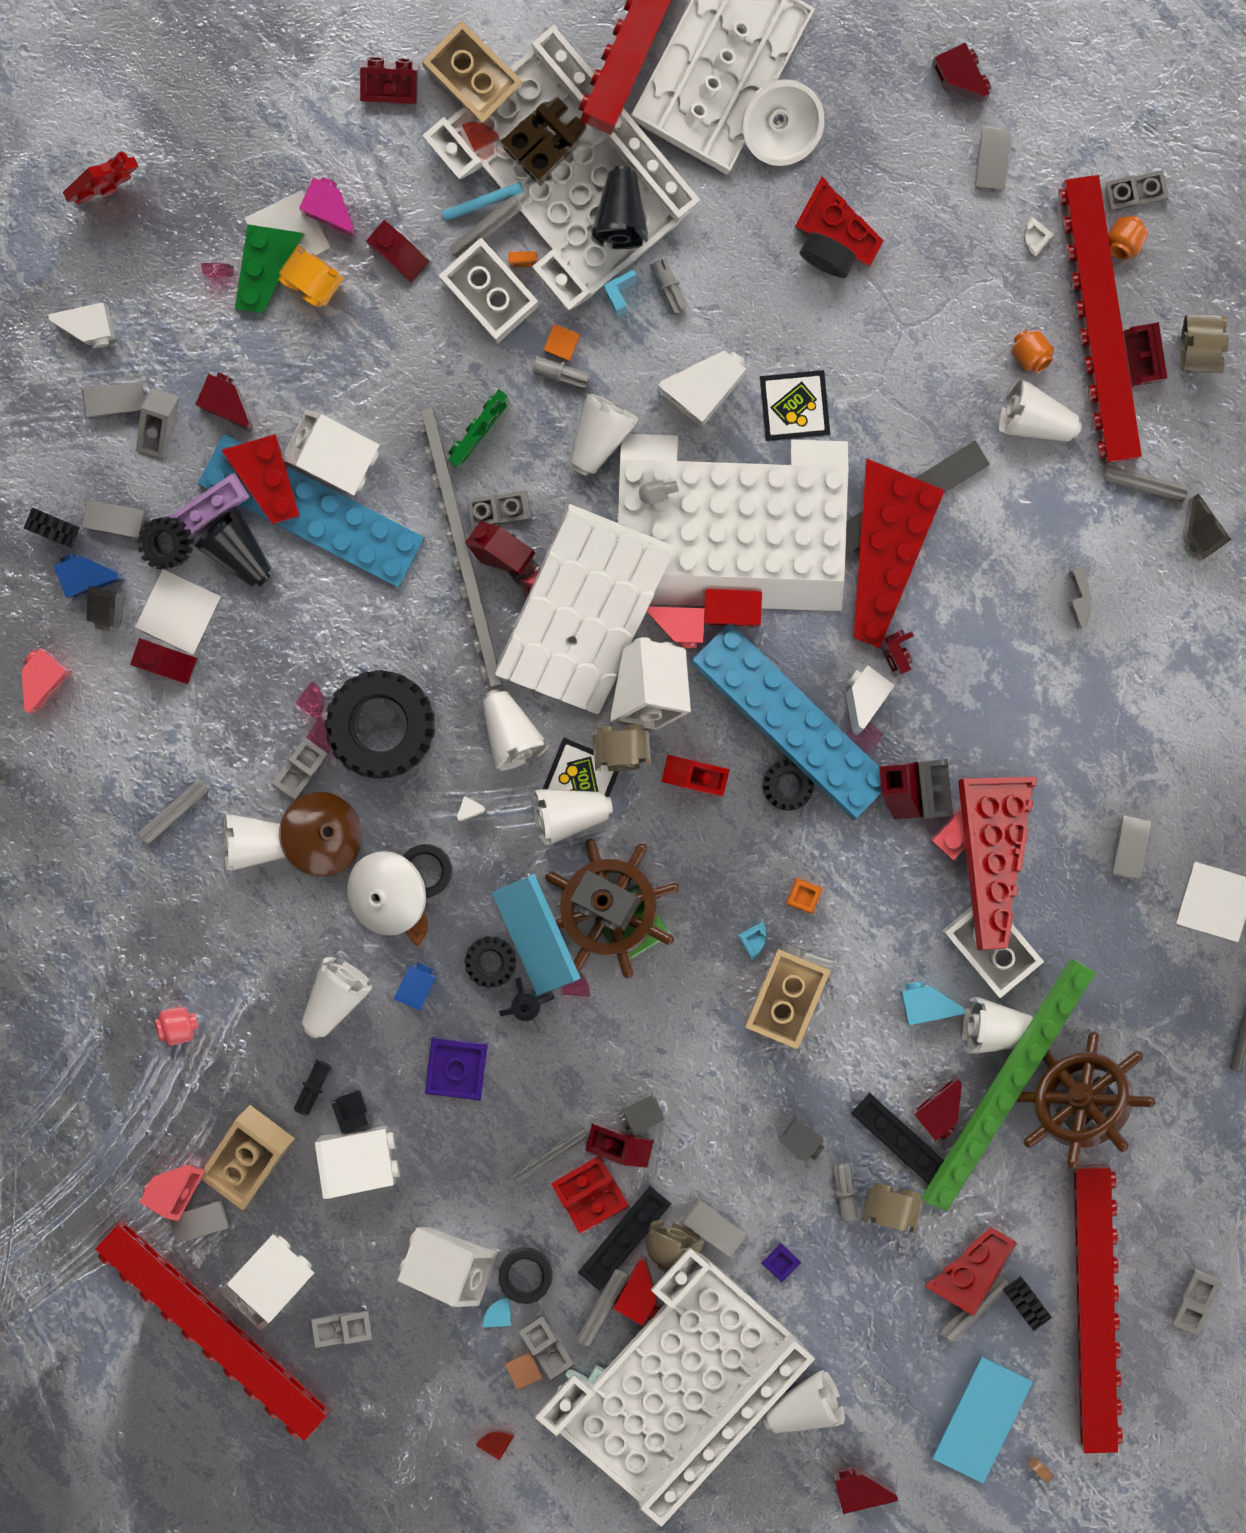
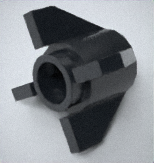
M521 977L515 978L518 994L514 997L511 1007L499 1010L500 1016L513 1014L517 1019L527 1021L533 1033L537 1032L539 1029L535 1017L541 1009V1004L555 999L554 994L550 993L538 997L536 993L525 990ZM522 1002H528L531 1005L530 1011L526 1012L525 1009L520 1008Z

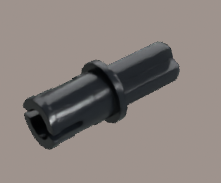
M319 1059L315 1060L307 1081L302 1082L304 1087L294 1106V1110L304 1116L309 1115L318 1094L323 1093L321 1088L329 1071L332 1069L330 1064Z

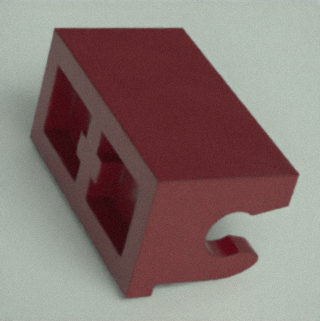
M1159 322L1129 327L1130 329L1124 330L1132 387L1164 382L1167 379V371Z

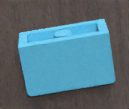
M635 270L604 284L605 295L617 319L627 314V305L620 292L637 284Z

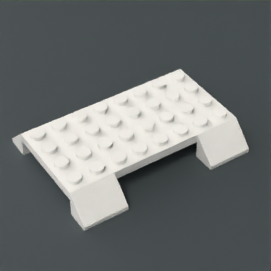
M553 25L532 43V50L510 67L523 83L484 123L463 107L450 119L446 120L443 117L422 136L459 180L483 167L500 188L517 182L522 183L524 193L513 197L520 203L522 215L552 249L532 267L570 311L594 296L604 287V284L613 280L675 228L700 202V199L624 108L612 135L585 124L586 131L579 139V146L547 176V179L541 186L501 148L500 141L535 111L542 102L547 105L550 101L559 97L565 103L568 111L559 118L565 126L575 116L581 119L583 111L578 110L585 93L591 95L594 86L590 85L594 72ZM616 166L630 167L631 171H634L637 175L648 230V241L646 243L643 240V246L639 248L612 249V243L604 242V247L595 244L591 239L592 227L608 172L614 170Z
M628 434L621 442L618 523L673 545L670 561L654 592L650 605L705 607L706 589L761 591L762 609L842 611L848 494L847 441L791 440L790 465L677 461L678 436ZM657 479L663 480L664 483L677 481L679 492L668 494V499L664 500V502L647 505L639 498V489L646 482Z
M690 1247L651 1289L666 1304L593 1383L573 1374L535 1416L554 1435L557 1436L560 1433L638 1500L640 1509L661 1527L815 1360V1357L785 1326L708 1258Z

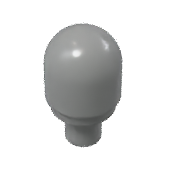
M657 479L644 483L640 487L638 494L643 503L653 505L664 502V500L668 499V494L679 492L676 480L664 483L663 480Z

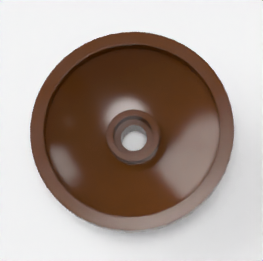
M313 792L299 797L286 809L280 822L279 840L285 857L296 869L310 876L327 877L342 872L356 859L362 844V827L357 813L347 801L332 793ZM325 827L330 830L329 837H325L323 834Z

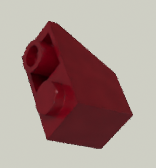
M966 42L934 57L932 64L945 90L980 102L988 99L991 84L985 74L981 75L977 64H979L977 54L973 48H968Z
M917 761L893 762L879 766L882 796L893 818L923 817Z

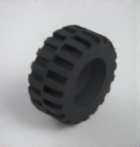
M384 670L360 673L358 676L344 682V685L333 694L332 702L328 704L326 710L328 712L327 720H325L328 745H331L332 753L336 759H339L343 766L358 773V775L374 779L402 775L414 766H417L431 748V742L435 735V714L431 708L432 704L423 690L411 679L403 675ZM371 699H390L402 708L406 716L407 729L404 738L396 747L388 751L379 752L368 749L358 740L355 734V715L359 708Z

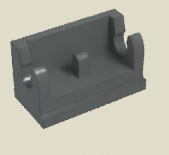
M948 759L917 762L922 818L928 819L954 815Z

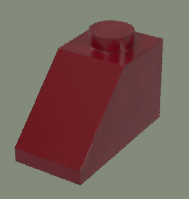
M385 219L366 240L372 250L411 283L430 263L406 237Z
M219 372L216 377L208 373L195 405L200 409L251 430L253 424L239 388L232 384L234 379Z
M482 521L478 523L465 541L467 547L481 564L521 575L536 554L533 549L500 526Z
M139 638L130 665L189 684L198 658Z
M956 1076L912 1111L935 1141L939 1138L942 1140L948 1138L955 1132L954 1126L958 1124L962 1083Z
M592 1123L585 1151L624 1166L647 1168L654 1140L638 1134L634 1135L632 1132Z
M854 1466L844 1467L838 1470V1474H833L843 1514L898 1501L895 1488L862 1468L855 1469Z

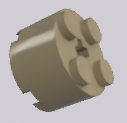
M1185 315L1181 333L1183 350H1180L1182 371L1223 373L1225 359L1222 356V352L1228 351L1229 336L1223 334L1227 328V316Z
M643 724L627 725L626 730L615 731L613 726L597 728L598 734L593 735L596 771H601V766H608V771L640 769V763L646 762V767L652 766L649 731L643 729Z
M874 1182L873 1187H868L861 1220L868 1222L869 1217H872L871 1222L877 1225L907 1231L908 1226H910V1232L917 1234L924 1200L920 1199L921 1193L901 1189V1194L893 1192V1186Z

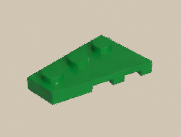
M247 225L235 303L236 310L260 314L266 312L280 284L278 280L281 276L279 271L297 245L301 243L305 235L304 233Z
M498 389L487 400L478 418L475 417L465 431L468 433L463 440H457L449 450L448 454L451 457L448 460L458 469L461 468L511 403L508 395Z

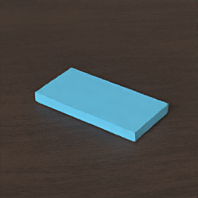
M535 874L493 891L492 895L537 996L580 979Z
M980 1356L932 1455V1459L984 1484L1033 1381L986 1357Z

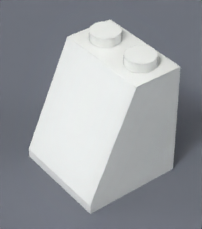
M722 351L662 380L658 385V392L702 428L744 378L746 373L745 361L733 351L730 355L726 351Z
M306 409L283 454V458L286 463L346 493L355 495L356 491H360L365 483L366 476L364 475L368 467L372 466L378 457L379 452L377 449L379 444L323 414Z
M646 637L637 638L632 644L623 648L611 712V722L627 725L643 724V728L658 730L691 712L686 648L674 646L670 642H653L650 638Z
M388 1125L354 1130L343 1134L340 1132L321 1135L315 1141L323 1199L392 1186L396 1182V1177H400L398 1160H393L391 1150L396 1149L394 1132H389Z
M417 1227L410 1237V1247L407 1256L401 1262L398 1281L453 1307L479 1306L498 1252L430 1227Z
M272 1235L219 1291V1294L259 1331L271 1322L314 1274L310 1269L312 1267L310 1262L301 1255L297 1257L289 1250L291 1248L290 1244L281 1236L275 1237Z

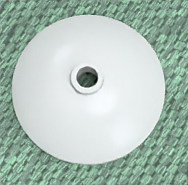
M777 80L764 85L754 93L744 109L741 122L744 142L755 157L770 165L786 166L802 160L814 150L823 133L824 111L819 98L809 87L794 80ZM780 114V120L774 123V116Z
M388 851L369 854L356 863L349 875L347 883L349 905L355 917L367 929L381 935H397L411 929L421 918L426 904L424 882L416 867L403 856ZM375 894L379 895L380 902L376 900Z

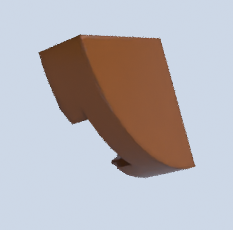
M423 911L419 921L411 929L405 931L416 946L423 941L427 933L428 921L425 911Z

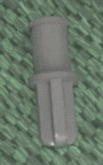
M662 258L661 261L659 259L650 264V268L660 286L658 290L660 293L663 292L672 313L680 314L686 311L688 306L678 286L680 281L675 279L667 258Z
M541 356L536 357L532 373L554 379L557 384L563 382L580 389H585L589 381L588 373L565 366V362L560 364Z
M838 1164L834 1166L837 1187L835 1197H838L841 1221H854L859 1216L855 1200L857 1190L853 1187L851 1167L849 1164Z

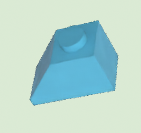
M922 981L907 983L906 989L900 990L906 1020L909 1025L965 1014V1010L961 1005L929 984L923 985Z

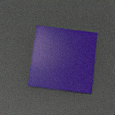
M432 1037L425 1094L481 1101L488 1044Z

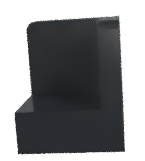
M360 1090L334 1098L331 1101L342 1134L370 1124L371 1119Z

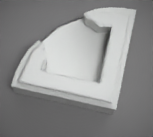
M1031 217L1025 228L1024 240L1029 253L1035 258L1054 234L1033 217Z

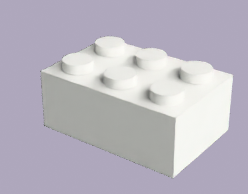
M482 238L476 241L439 275L443 284L497 344L539 307L538 300Z
M972 906L942 930L999 998L1003 997L1044 962L1013 924L1008 948L977 951Z

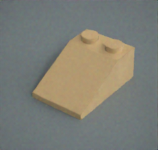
M463 21L422 61L423 68L482 123L523 83Z
M777 949L747 1016L745 1028L798 1049L831 970Z
M249 1105L234 1121L203 1169L205 1172L201 1180L243 1211L283 1158L295 1138L253 1106Z

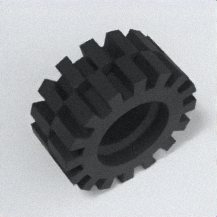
M33 507L24 525V529L69 548H72L80 527Z
M162 517L147 522L144 525L146 528L140 530L139 534L143 535V537H139L137 543H142L143 547H139L138 551L139 553L145 552V555L141 558L144 561L150 560L149 566H157L156 569L160 570L180 566L189 559L187 554L193 551L189 544L194 542L193 538L188 539L187 535L191 534L190 529L184 530L186 526L184 522H178L179 519L175 517ZM162 532L168 533L173 539V550L169 554L161 552L158 547V536Z
M791 760L776 762L766 771L763 778L765 797L770 804L778 809L785 811L797 810L806 805L813 795L814 782ZM785 774H792L799 780V790L793 796H784L777 788L779 778Z
M486 936L480 938L470 946L464 960L465 970L470 976L469 978L477 983L476 985L484 986L485 988L499 987L505 984L515 971L516 956L514 950L506 940H502L500 937ZM487 951H494L501 958V967L494 973L485 972L479 963L481 955Z
M1021 1276L1003 1289L1033 1331L1052 1318Z

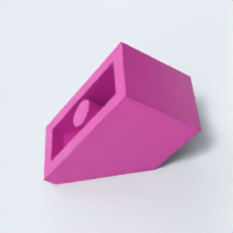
M322 177L321 180L312 178L299 207L301 214L353 237L355 229L340 190L336 188L337 183L325 177Z

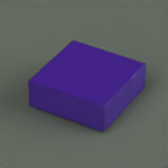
M780 1242L761 1261V1264L782 1283L801 1264V1261Z

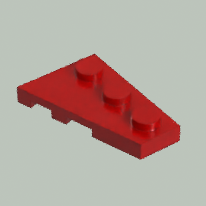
M821 176L795 228L807 235L810 232H816L836 240L856 255V261L870 268L884 240L861 216L855 213L840 194L838 195Z
M276 434L221 450L273 525L301 517Z
M991 1227L972 1243L965 1253L956 1261L946 1266L939 1276L929 1281L924 1287L970 1315L975 1316L1017 1242Z

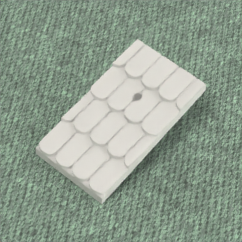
M690 0L630 114L631 118L636 124L666 139L685 152L691 153L694 157L727 175L745 143L742 136L741 122L748 101L761 87L778 80L815 8L801 0Z
M569 504L498 662L495 675L599 715L617 678L623 648L632 644V640L670 561L673 545Z

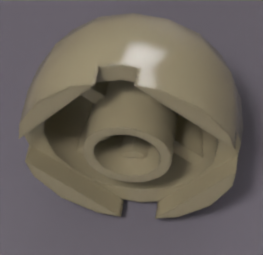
M653 1221L647 1233L646 1248L650 1258L658 1264V1269L667 1272L689 1247L701 1253L704 1240L699 1241L700 1236L693 1230L674 1222L672 1227L663 1226L665 1221Z

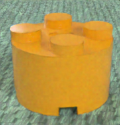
M298 244L279 271L281 276L278 280L291 290L298 291L300 289L303 291L301 297L313 306L319 308L322 305L326 306L345 277L338 274V271L316 255L309 254L305 251L304 247Z

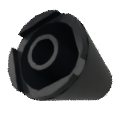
M616 166L614 170L608 172L591 231L592 241L599 246L604 247V242L613 244L612 249H634L643 246V240L646 243L648 241V230L637 175L634 171H631L630 167Z
M234 508L232 513L228 512L207 531V536L204 539L200 538L194 544L200 552L250 586L257 584L260 587L272 576L269 573L272 569L269 561L237 508Z

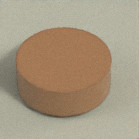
M1032 1457L1027 1463L1046 1484L1054 1478V1474L1036 1457Z

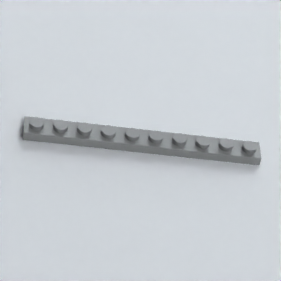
M433 408L422 410L423 418L418 419L422 436H428L430 446L425 447L429 463L434 462L437 473L432 474L436 491H442L444 500L439 501L443 518L448 517L451 528L446 529L449 544H455L457 556H453L456 572H462L464 583L460 584L463 600L469 599L471 611H467L470 627H476L478 638L474 639L477 655L483 654L485 665L480 666L484 683L490 682L491 687L503 685L501 677L495 675L498 662L470 550L465 544L467 539L435 411Z

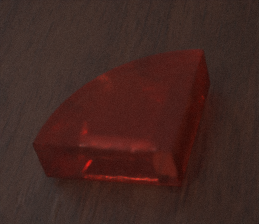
M468 122L462 124L474 152L500 140L498 134L484 123Z
M494 1430L483 1435L477 1441L476 1446L500 1460L515 1434L506 1430Z

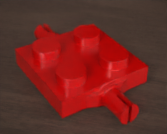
M120 151L107 162L88 167L63 191L66 201L82 204L94 198L95 195L102 194L103 197L114 194L118 191L117 186L130 180V174L139 167L135 157L128 158L125 152Z

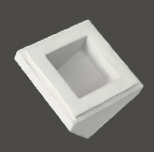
M464 796L457 815L458 821L460 820L461 822L485 813L486 807L472 798Z

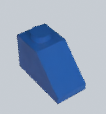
M76 553L60 558L61 563L54 565L65 597L69 599L124 579L121 573L83 556L77 557Z
M418 962L417 966L411 964L394 1000L420 1011L425 1006L438 976L432 973L434 968Z

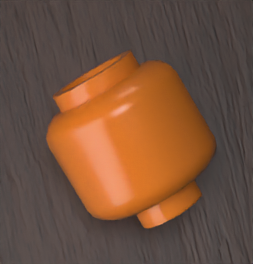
M1136 216L1119 217L1113 223L1108 236L1111 254L1116 258L1127 260L1140 254L1148 237L1147 228L1143 225L1144 223L1140 218Z
M1024 330L1014 338L1015 344L1012 348V355L1026 372L1035 371V373H1039L1052 363L1054 347L1041 331L1033 330L1028 332Z

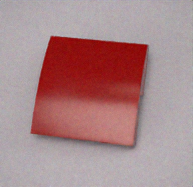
M600 1156L595 1157L551 1183L580 1235L630 1207L610 1170Z

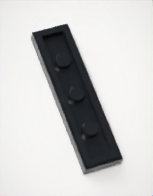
M869 1092L850 1113L929 1185L944 1160Z
M649 1185L578 1270V1273L600 1291L611 1278L613 1272L621 1266L646 1236L650 1224L653 1221H658L672 1202Z

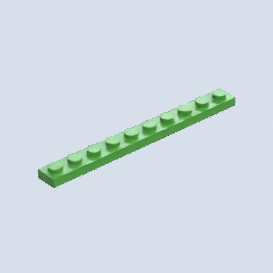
M1072 958L1069 959L922 1195V1198L927 1203L948 1211L1095 976L1096 972L1092 968Z

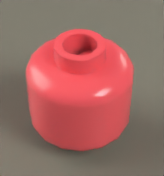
M184 1006L163 1010L159 1013L158 1019L154 1020L159 1041H164L168 1046L191 1041L194 1036L193 1030L198 1029L195 1013L189 1014Z

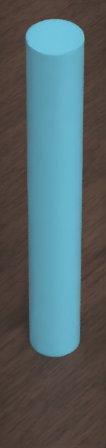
M517 182L442 211L445 221H449L524 193L523 185L521 182Z

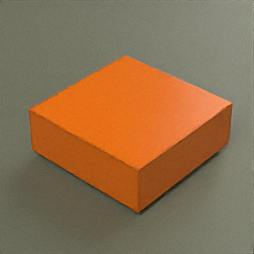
M537 251L508 252L509 266L511 268L532 267L538 262Z
M554 324L543 351L570 362L580 334Z
M796 877L786 904L813 914L823 888Z

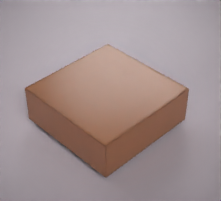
M531 1351L505 1363L516 1390L543 1379Z

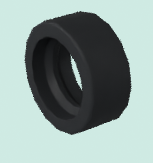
M816 232L809 233L799 252L801 257L808 263L838 278L847 277L857 258L843 244Z
M420 844L410 848L402 856L411 862L416 856L429 854L440 862L442 874L439 881L431 887H425L426 898H430L440 894L448 886L452 878V864L449 856L441 848L432 844Z
M522 1247L513 1250L504 1258L499 1269L498 1281L502 1292L508 1299L516 1303L530 1304L539 1301L546 1295L552 1282V1268L549 1260L542 1252L534 1248ZM522 1259H530L536 1262L542 1272L540 1285L530 1292H521L515 1289L509 1280L511 1266Z

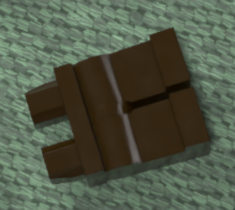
M556 97L547 105L542 102L535 111L500 141L501 148L519 166L521 165L522 169L539 186L579 146V139L586 131V125L577 116L566 126L559 120L568 111V107L559 97Z

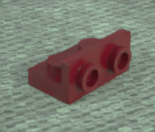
M382 57L367 58V61H363L360 66V101L417 104L419 63H413V60L407 58L396 59V62H384Z
M902 629L884 638L886 644L880 647L894 677L912 670L909 665L913 663L910 653L906 647L901 648L899 644L914 637L912 631L905 634Z

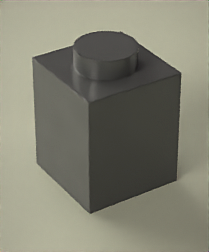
M653 1092L623 1105V1114L619 1115L626 1131L631 1129L634 1135L665 1120V1116Z
M795 1116L779 1137V1141L806 1163L810 1158L815 1160L824 1149L822 1145L823 1137L797 1116Z

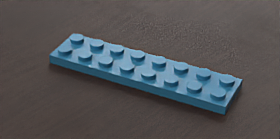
M223 433L198 484L210 489L229 475L236 473L250 496L240 506L269 520L221 451L222 449L242 443ZM286 466L301 517L277 523L276 525L400 588L425 537Z
M727 625L692 659L690 663L853 821L882 792L879 766L733 625Z

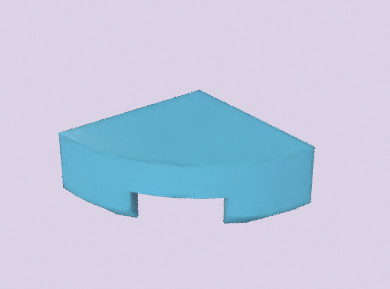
M763 921L738 935L752 960L761 953L766 942V928Z
M507 1296L498 1299L488 1308L483 1319V1328L511 1326L510 1299Z

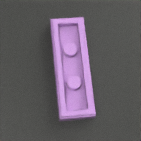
M233 473L169 517L178 518V522L186 524L184 530L190 529L191 534L187 535L189 539L249 499L250 496L236 473Z

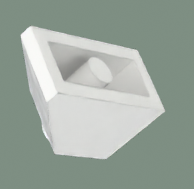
M104 302L48 314L51 322L85 344L92 345V348L108 346L109 341L116 339L109 306Z
M868 665L862 672L856 670L847 682L851 686L846 693L852 732L857 736L866 727L895 686Z

